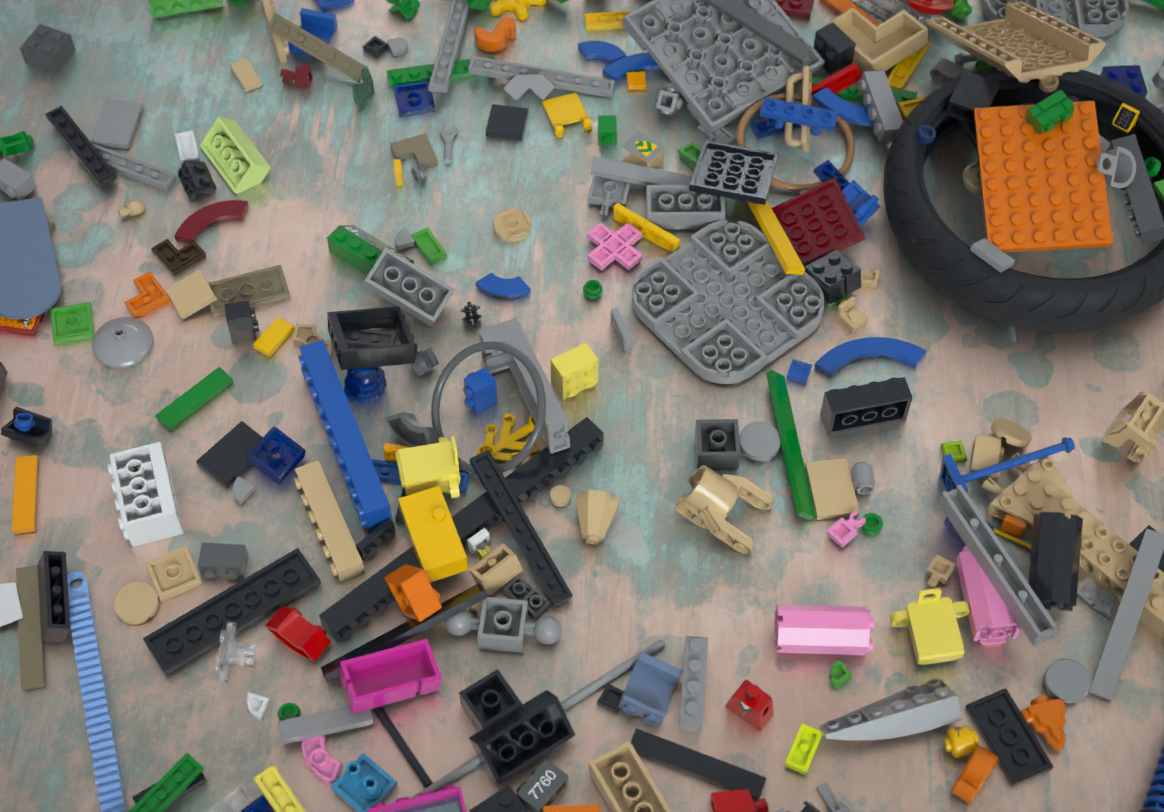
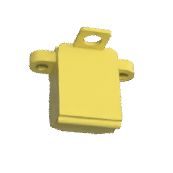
M454 435L451 436V442L447 440V437L438 438V443L398 449L395 453L401 484L405 488L407 496L440 486L441 491L450 494L451 498L460 497L459 462Z
M940 588L923 590L918 592L917 602H911L906 606V610L896 611L890 615L893 627L908 626L917 664L929 665L954 661L963 658L965 654L956 618L967 616L970 613L967 602L959 601L952 603V600L948 597L941 598ZM935 594L933 597L924 598L925 595Z

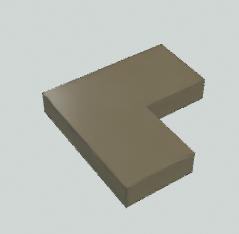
M426 133L390 143L395 159L402 160L415 156L418 165H422L423 168L438 164L437 157Z

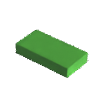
M428 227L411 235L415 241L414 244L429 265L447 258V253Z

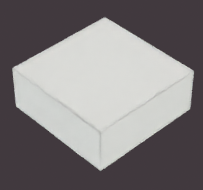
M485 528L467 540L468 550L473 556L477 554V549L483 550L484 546L491 544L490 533Z

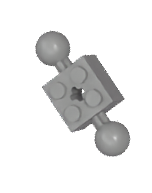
M487 597L483 600L480 617L472 616L465 609L445 620L446 629L456 636L465 635L471 629L478 630L479 649L523 653L525 635H534L543 644H553L560 638L562 633L560 622L553 616H543L536 622L527 621L528 601Z

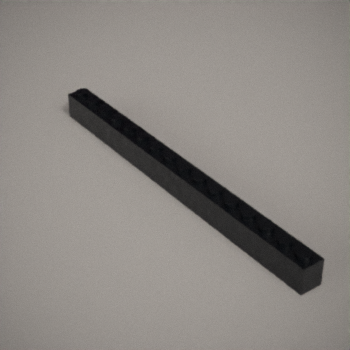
M588 417L567 431L570 438V448L550 454L548 448L545 447L505 477L521 506L529 499H534L545 487H550L558 477L566 475L574 465L582 463L590 453L598 451L602 447L604 432ZM487 492L452 516L464 549L468 548L467 540L484 528L489 532L494 525L503 522ZM413 546L319 615L321 625L337 643L342 639L349 638L354 630L360 626H365L374 615L385 611L388 605L395 600L384 577L404 564L420 568Z

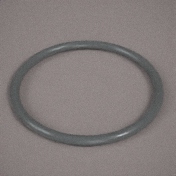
M487 341L465 348L453 357L442 371L432 398V426L437 429L439 438L444 437L439 415L441 395L449 375L461 361L483 350H499L514 356L525 366L531 375L536 389L538 407L535 426L526 445L515 457L498 466L501 472L504 473L521 463L536 445L545 421L546 396L538 370L523 352L506 343ZM458 457L460 469L477 475L470 464Z

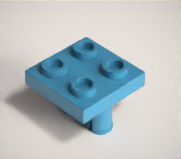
M363 753L356 761L347 763L346 771L331 785V789L355 811L368 812L367 809L372 808L377 803H381L398 783Z

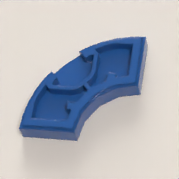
M585 41L578 43V49L586 60L597 58L611 64L627 56L622 49L608 42Z
M490 273L476 281V287L492 297L499 296L514 299L531 293V289L520 276L512 279H503Z

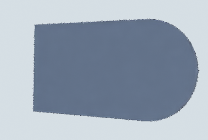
M42 197L0 203V316L9 319L33 318L48 311L57 302L61 292V281Z

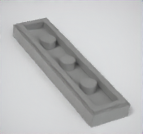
M349 706L278 721L282 745L374 724L371 709L352 714Z

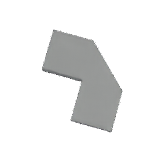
M542 74L515 75L503 89L516 101L529 88L541 100H544L555 86Z

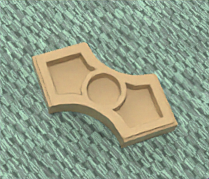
M295 324L293 344L304 346L324 340L332 359V342L321 338L317 334L316 325Z

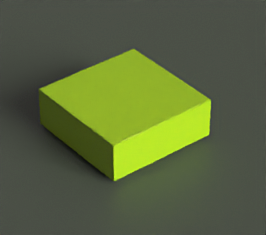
M962 440L941 443L940 447L943 456L951 454L955 463L966 462L967 455Z

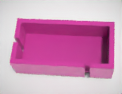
M428 639L341 661L339 667V677L344 692H346V698L352 714L415 697L416 692H419V695L437 691L440 688L442 679Z

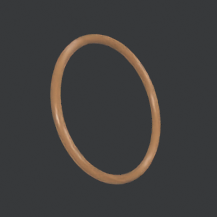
M786 93L772 95L768 98L786 101ZM793 93V101L803 102V94ZM811 97V105L822 108ZM764 99L753 104L742 116L737 128V146L745 147V127L751 116L761 109ZM838 115L837 122L844 131L847 140V155L843 165L835 174L823 181L812 184H791L773 178L771 185L779 189L799 192L812 189L833 178L836 181L842 178L851 166L855 153L854 137L848 123Z

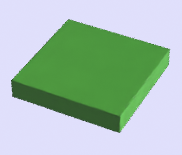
M91 302L50 309L53 342L55 345L94 337L95 330Z

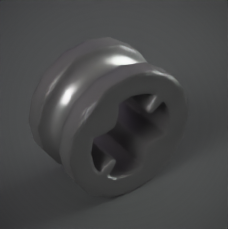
M418 165L417 168H411L416 183L419 184L421 180H427V175L422 165Z

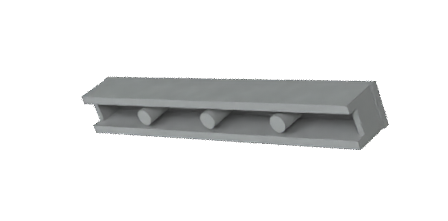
M958 485L956 489L950 492H942L938 504L1032 645L1035 646L1053 638L1057 625L962 485Z

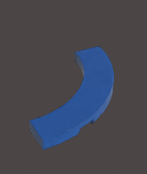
M649 52L616 60L606 66L602 74L618 82L627 76V72H635L640 69L661 70V68Z
M827 87L813 95L812 100L820 107L838 112L841 119L862 126L874 127L869 119L867 107L849 103L835 95Z
M861 338L845 342L831 349L815 363L814 368L832 377L837 371L850 364L853 360L859 358H878V356L891 357V359L904 362L916 368L926 355L927 350L912 343L893 338Z

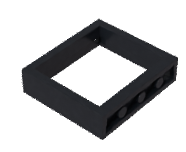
M399 306L327 312V330L341 370L415 364V355H418L417 343H414V335L410 333L409 323H406V316L402 314ZM394 327L401 345L348 349L342 331Z

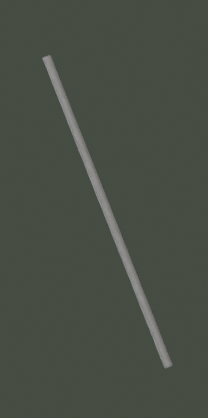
M659 639L641 652L651 656L664 648L665 644L662 639ZM641 652L560 702L563 710L565 711L634 667ZM478 756L467 761L411 798L419 797L420 793L426 791L435 793L479 766L481 762Z

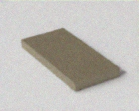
M281 265L209 283L217 298L216 301L209 304L213 319L226 315L225 304L249 300L251 308H256L291 299Z

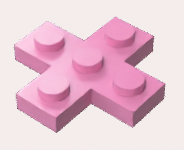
M600 222L587 233V238L598 246L587 255V260L600 270H603L614 260L630 270L643 258V255L632 247L633 244L642 238V233L630 223H626L614 233Z

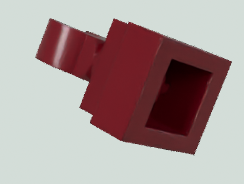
M302 64V67H296L295 72L287 69L281 70L280 76H283L282 83H289L294 80L296 88H311L313 75L310 64Z

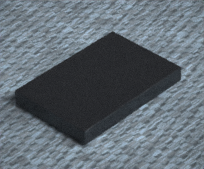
M241 421L203 454L196 463L227 488L238 476L240 477L269 451L272 446L271 443Z

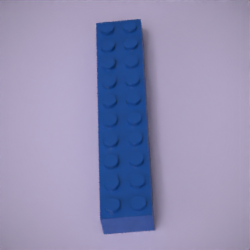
M319 340L300 347L301 355L298 356L301 365V372L304 379L307 380V387L310 395L314 398L313 402L316 411H319L322 426L327 431L326 436L329 444H332L334 457L339 462L341 475L345 477V484L348 493L352 495L354 508L359 513L362 528H367L370 534L387 518L393 522L390 504L324 340Z

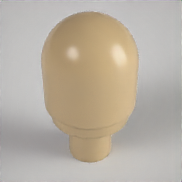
M139 199L129 201L125 204L124 208L118 209L119 216L122 217L127 214L129 217L139 215L144 212L145 204Z

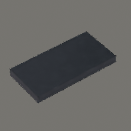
M1007 688L966 705L967 712L990 751L998 756V764L1012 787L1053 769V764L1023 718Z

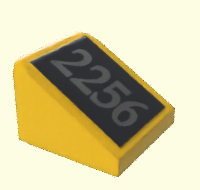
M1122 103L1112 125L1125 132H1129L1136 124L1140 111Z

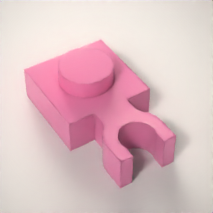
M855 510L850 515L849 520L846 521L844 518H841L827 530V535L843 548L858 535L855 528L862 527L866 523V519L863 517L859 521L854 520L858 516V512Z

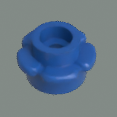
M19 413L14 420V426L20 431H28L35 425L33 416L29 413Z

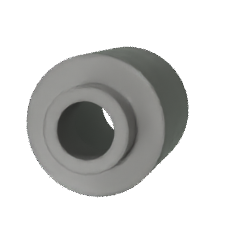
M866 462L856 463L851 468L854 488L858 494H870L874 491L875 486L872 466Z

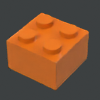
M404 564L384 577L403 615L421 622L442 608L439 602L441 600L440 595L434 588L432 589L429 583L431 578L426 570Z

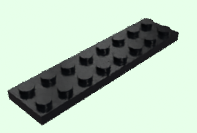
M296 548L143 638L144 643L166 676L281 608V606L321 584L320 578L299 548Z

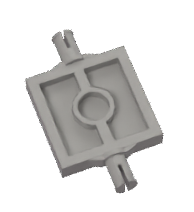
M593 175L588 203L602 205L600 214H604V216L608 215L609 207H614L617 203L626 207L631 183Z

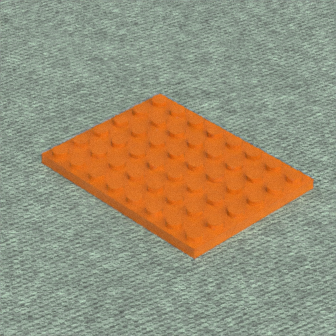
M1095 101L1073 102L1075 106L1073 117L1065 123H1058L1053 131L1049 133L1045 131L1041 135L1034 130L1033 126L1025 118L1027 110L1034 105L974 108L986 238L1004 253L1112 247L1113 238L1104 174L1098 173L1096 170L1101 147Z

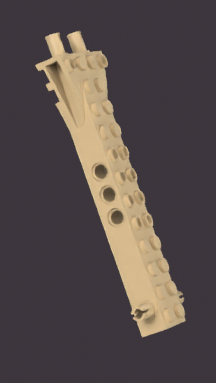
M1015 453L1011 459L1021 456L1020 453ZM1046 456L1040 458L1035 463L1031 464L1028 462L1016 466L1023 474L1007 488L1000 486L992 477L984 481L981 487L995 497L989 505L986 516L990 518L995 516L1001 520H1004L1006 514L1014 516L1027 523L1023 533L1030 536L1033 533L1034 514L1060 512L1065 513L1067 518H1071V514L1083 518L1079 570L1116 601L1121 602L1138 551L1074 500L1068 486L1054 466L1055 464L1052 459ZM1157 568L1140 621L1164 640V573Z

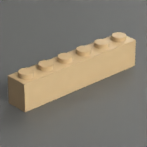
M319 460L295 468L296 477L293 478L297 490L301 489L303 492L300 497L304 507L309 506L310 511L307 512L311 524L316 523L317 525L315 533L318 540H323L325 546H322L326 559L330 558L332 561L329 566L333 576L338 575L340 582H344L364 574L365 570L362 559Z

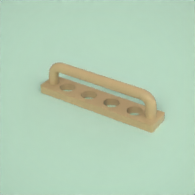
M804 66L803 73L793 74L788 78L786 101L793 103L794 82L803 80L802 105L811 106L812 74L810 66ZM785 122V142L794 147L802 146L804 152H810L811 127L802 125L801 139H792V123Z

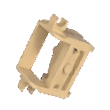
M1140 392L1121 410L1106 430L1102 442H1107L1114 447H1120L1128 439H1131L1134 443L1126 457L1133 462L1137 461L1141 464L1155 450L1157 444L1154 440L1164 429V403L1151 393ZM1126 413L1132 416L1129 421H1122Z

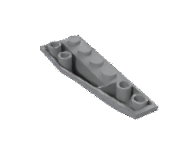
M932 679L920 686H909L903 691L892 694L839 718L829 720L819 727L826 739L880 740L918 734L961 721L962 717L957 695L942 679Z

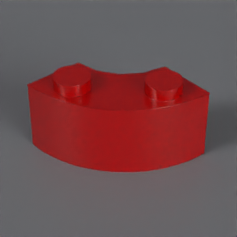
M281 606L265 625L283 644L313 662L318 659L332 642L326 636L327 631L323 627L313 625L302 617V613L294 607Z

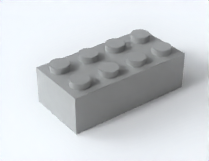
M646 185V220L663 230L702 229L713 222L725 220L724 197L689 191V185Z
M386 247L366 277L363 285L430 327H433L454 292V288Z

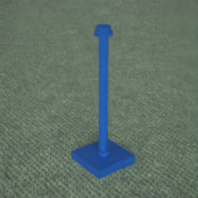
M1071 437L1062 438L1061 443L965 475L960 474L951 454L942 456L939 477L946 492L956 489L961 484L967 493L968 488L965 483L1064 450L1066 453H1070L1075 449V444Z

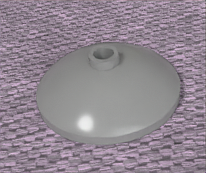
M133 317L115 318L103 324L96 331L92 340L93 353L97 360L107 367L116 369L132 367L143 361L151 352L154 342L153 334L149 326L140 319Z

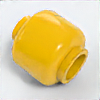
M963 725L948 729L946 738H943V745L945 751L950 752L954 758H961L973 755L976 748L979 747V739L974 729L971 730L969 726Z

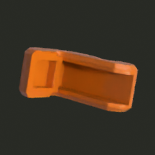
M503 17L492 33L475 27L474 39L476 46L488 52L501 51L507 45L508 37L510 39L515 38L516 21L512 17Z
M983 746L978 747L953 785L952 793L965 802L972 803L991 771L999 761L998 756Z

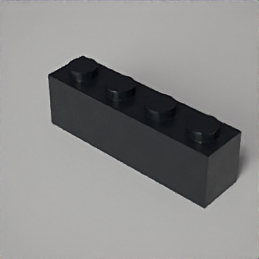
M43 551L37 564L41 641L64 642L71 629L66 552Z

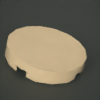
M516 208L504 209L496 215L493 221L494 233L505 242L521 241L531 232L532 223L530 216L524 211H517Z
M996 418L991 425L992 432L998 438L1002 436L1006 438V442L1010 445L1024 448L1032 440L1031 434L1026 429L1007 419Z
M143 582L130 583L124 586L114 599V609L118 617L124 623L131 625L147 622V619L153 617L159 608V597L155 589Z

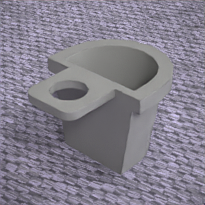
M1114 146L1113 150L1104 151L1099 154L1096 170L1098 173L1104 174L1107 186L1125 188L1131 184L1136 174L1135 157L1129 150Z

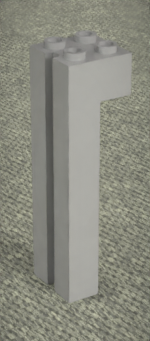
M517 318L479 329L480 343L496 341L509 344L523 352L532 361L542 379L546 396V415L541 435L550 454L570 448V438L567 433L569 431L568 419ZM499 350L481 351L482 359L490 374L507 368L510 369L536 422L537 394L534 382L525 366L517 358Z

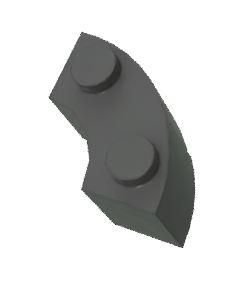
M402 412L385 417L392 434L410 447L438 443L437 429L422 427L417 422L414 414Z

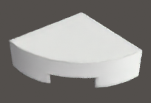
M248 692L246 701L249 712L255 719L262 722L270 704V699Z

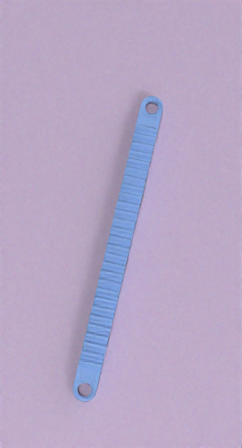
M74 571L67 575L70 626L84 703V714L88 727L87 732L89 734L88 738L92 752L91 756L95 770L101 812H128L89 583L82 572ZM76 579L82 580L79 587H71L72 581Z

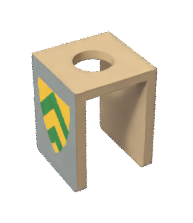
M637 132L624 144V148L630 153L623 159V162L656 169L663 164L664 146L641 132Z

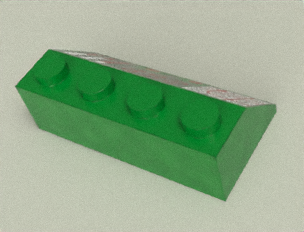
M339 225L327 237L330 253L367 275L385 247L414 264V260L355 225Z

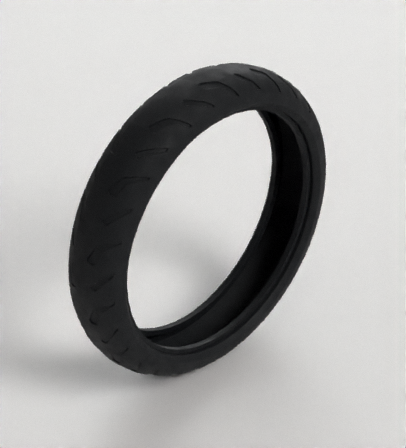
M987 67L972 72L1001 83L993 104L994 107L1019 106L1027 102L1037 104L1059 90H1062L1067 97L1076 95V99H1079V102L1095 101L1099 134L1109 140L1135 134L1143 160L1154 157L1161 162V168L1157 175L1150 178L1153 185L1155 182L1164 180V113L1135 91L1106 77L1081 69L1078 72H1065L1063 75L1057 76L1059 79L1058 87L1051 93L1044 92L1039 88L1038 83L1040 79H1031L1027 83H1021L1003 71L997 70L995 67ZM961 76L933 91L908 114L892 141L884 167L883 190L886 214L892 231L907 258L921 275L944 295L961 306L994 321L1024 329L1046 332H1078L1111 326L1145 312L1164 299V239L1145 257L1135 263L1099 276L1068 279L1038 276L1008 268L1001 273L973 253L970 250L971 247L958 238L945 224L930 200L924 180L923 166L933 150L953 133L963 129L955 117L946 115L949 101ZM1122 103L1140 111L1136 124L1129 132H1125L1112 125ZM920 125H930L935 129L936 137L932 143L923 144L916 139L915 133ZM1160 198L1164 214V202Z

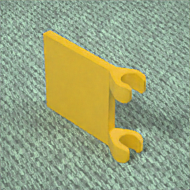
M577 92L542 101V105L557 138L564 136L562 125L581 121L585 131L592 129V120L587 115Z

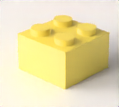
M587 343L550 359L551 383L563 400L577 395L578 392L586 388H592L598 383L599 360Z

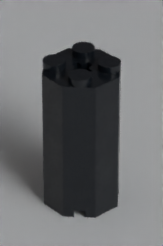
M1040 512L1039 514H1034L1028 584L1046 610H1051V607H1055L1061 611L1071 612L1073 607L1076 606L1083 518L1071 514V518H1067L1065 513Z

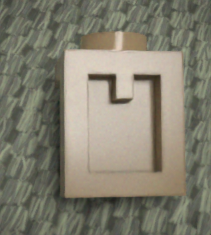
M854 297L848 300L845 299L838 305L836 316L852 333L868 321V318L855 306L856 299Z

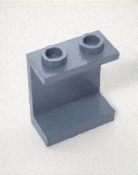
M641 652L636 660L618 707L622 708L627 714L642 717L649 724L660 725L666 716V708L683 670Z

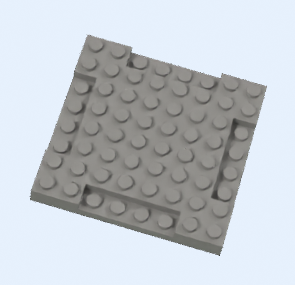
M653 0L625 15L622 25L642 51L647 50L687 100V108L706 132L710 134L738 118L740 113L746 111L753 104L764 99V97H769L785 88L788 78L793 74L803 73L804 66H810L811 74H814L821 70L825 62L775 0L738 1L811 47L810 53L802 64L703 0Z

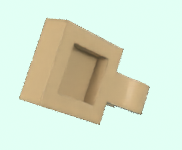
M936 554L925 575L929 576L930 579L924 590L935 589L939 582L946 584L956 564Z

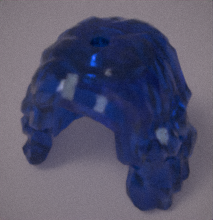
M381 367L347 369V376L344 379V392L347 398L352 402L357 401L359 404L365 403L368 405L372 401H377L381 398L387 386L385 372Z

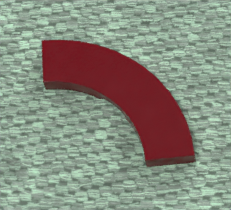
M221 201L197 210L180 225L174 235L175 240L191 243L212 222L230 219L243 220L248 208V201Z

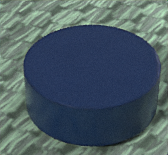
M923 124L918 127L915 136L919 142L930 144L936 137V131L930 125Z

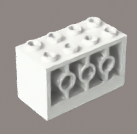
M161 442L109 454L111 463L107 465L110 476L113 478L111 486L113 493H116L117 499H114L117 512L120 514L118 521L121 530H123L125 540H130L132 547L184 534L169 463Z

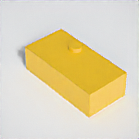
M440 486L398 498L400 513L420 568L427 571L431 578L430 582L467 571V556Z

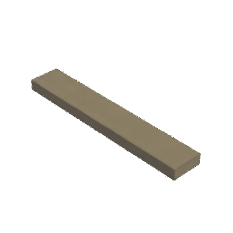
M274 13L266 28L357 83H360L368 69L367 66Z
M37 565L16 568L17 591L23 618L18 620L22 690L46 686L44 641H41Z

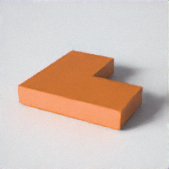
M150 271L133 280L141 294L124 303L134 318H139L170 302V298Z

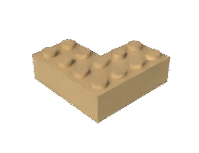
M854 8L849 9L825 24L826 26L833 22L856 43L853 63L856 62L862 72H885L926 46L928 42V28L905 10L877 27Z

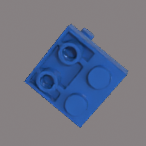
M854 180L842 190L860 227L881 207L877 203L879 200L877 196H870Z

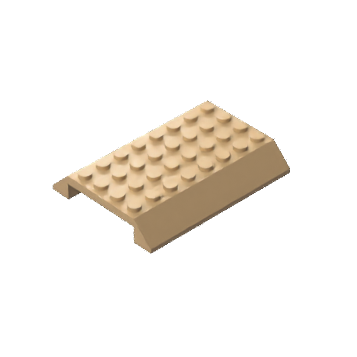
M1022 1L1006 4V13L1003 19L963 27L944 17L926 20V24L940 37L949 41L950 44L958 46L959 49L967 51L968 54L976 56L977 59L985 61L988 65L994 66L997 70L1003 71L1021 83H1027L1031 79H1045L1046 76H1060L1065 72H1078L1080 69L1088 68L1106 45V42Z

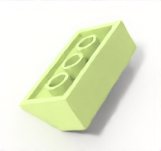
M218 117L199 145L235 194H239L261 183L271 169L235 120Z

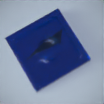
M429 81L393 86L399 118L436 112L432 91H429Z

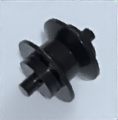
M471 301L467 302V305L460 310L465 313V317L462 320L475 325V322L482 317V315L477 314L480 306L471 304Z

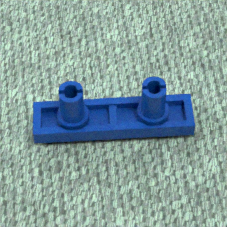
M764 97L760 116L774 119V126L776 128H783L785 122L811 127L810 133L814 136H819L822 129L834 132L838 112Z

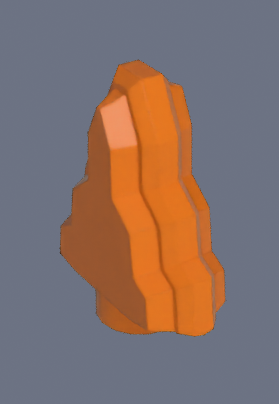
M1047 695L1032 699L1030 701L1031 706L1020 711L1023 718L1032 725L1036 732L1043 734L1046 742L1056 751L1064 749L1066 735L1062 727L1066 723L1064 714L1067 711L1064 700H1049Z

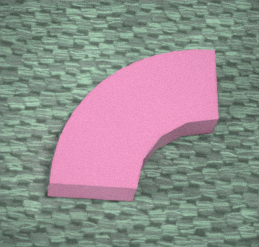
M323 735L301 740L302 754L309 770L321 781L332 785L339 777L342 762L332 758L325 747L326 737Z

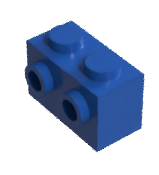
M485 367L468 374L464 378V403L469 410H473L476 415H479L497 404L496 380Z

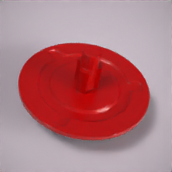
M906 0L910 8L926 14H943L945 10H950L954 7L952 0Z

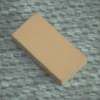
M247 58L230 64L231 70L245 92L262 86L261 80Z

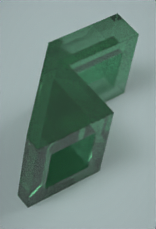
M368 68L361 69L363 83L352 86L353 97L358 111H362L375 94L373 79Z

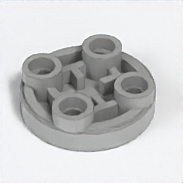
M753 422L746 425L739 436L741 454L753 460L769 462L780 449L781 441L778 430L765 422Z
M1059 659L1051 663L1044 675V685L1047 695L1051 699L1064 700V703H1080L1090 690L1091 678L1086 668L1079 662L1071 659Z

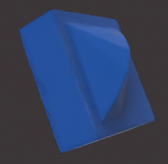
M793 359L786 379L806 384L812 364Z

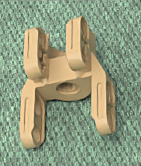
M702 465L689 476L688 482L693 490L688 495L683 494L678 499L675 507L676 511L697 526L708 528L712 535L742 554H751L754 548V542L751 537L725 519L737 501L738 496L754 507L764 510L771 509L774 503L773 496L745 477L728 474L720 476L707 466Z

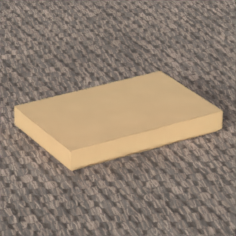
M847 458L806 462L805 469L816 519L850 517L855 510L859 516L860 511Z

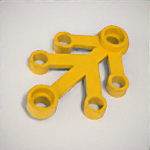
M510 413L505 414L502 417L503 427L500 441L494 445L493 439L498 435V428L495 424H488L485 428V442L477 449L476 456L489 450L494 460L505 462L511 460L518 454L517 452L508 454L500 451L503 449L521 451L526 443L517 441L533 431L535 421L532 415L529 417L527 425L510 435L511 427L515 424V417ZM537 443L534 446L536 449L530 452V456H535L539 453V445Z

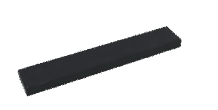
M62 106L45 114L48 121L100 187L118 179L116 173Z
M637 728L631 740L632 746L641 757L730 791L747 789L750 791L752 799H760L767 777Z

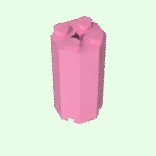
M964 546L963 551L958 554L956 564L964 601L968 603L970 610L968 619L973 641L977 642L979 639L982 645H994L1007 642L1006 637L1011 636L1012 639L1017 638L1021 630L1020 625L968 547Z
M776 605L777 610H775L774 635L778 637V641H775L776 653L866 655L867 652H872L873 642L869 634L874 629V619L871 617V611L867 610V607Z

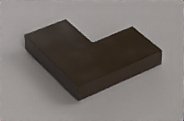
M168 239L151 248L152 253L173 276L206 257V253L195 241L180 250H177Z

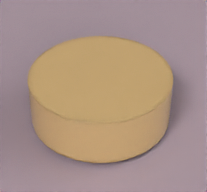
M1054 75L1046 76L1045 79L1039 80L1038 86L1042 91L1051 93L1057 89L1059 79Z
M564 485L553 487L550 491L551 503L557 507L568 505L571 501L570 489Z

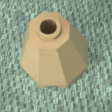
M585 490L583 495H581V491L576 493V508L581 535L583 539H586L587 543L598 544L599 541L604 540L619 509L618 496L615 495V499L611 498V493L598 490Z

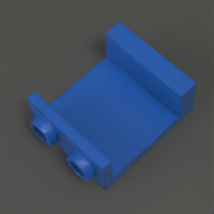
M302 8L300 11V28L330 45L338 28L336 15ZM288 42L289 51L310 55Z

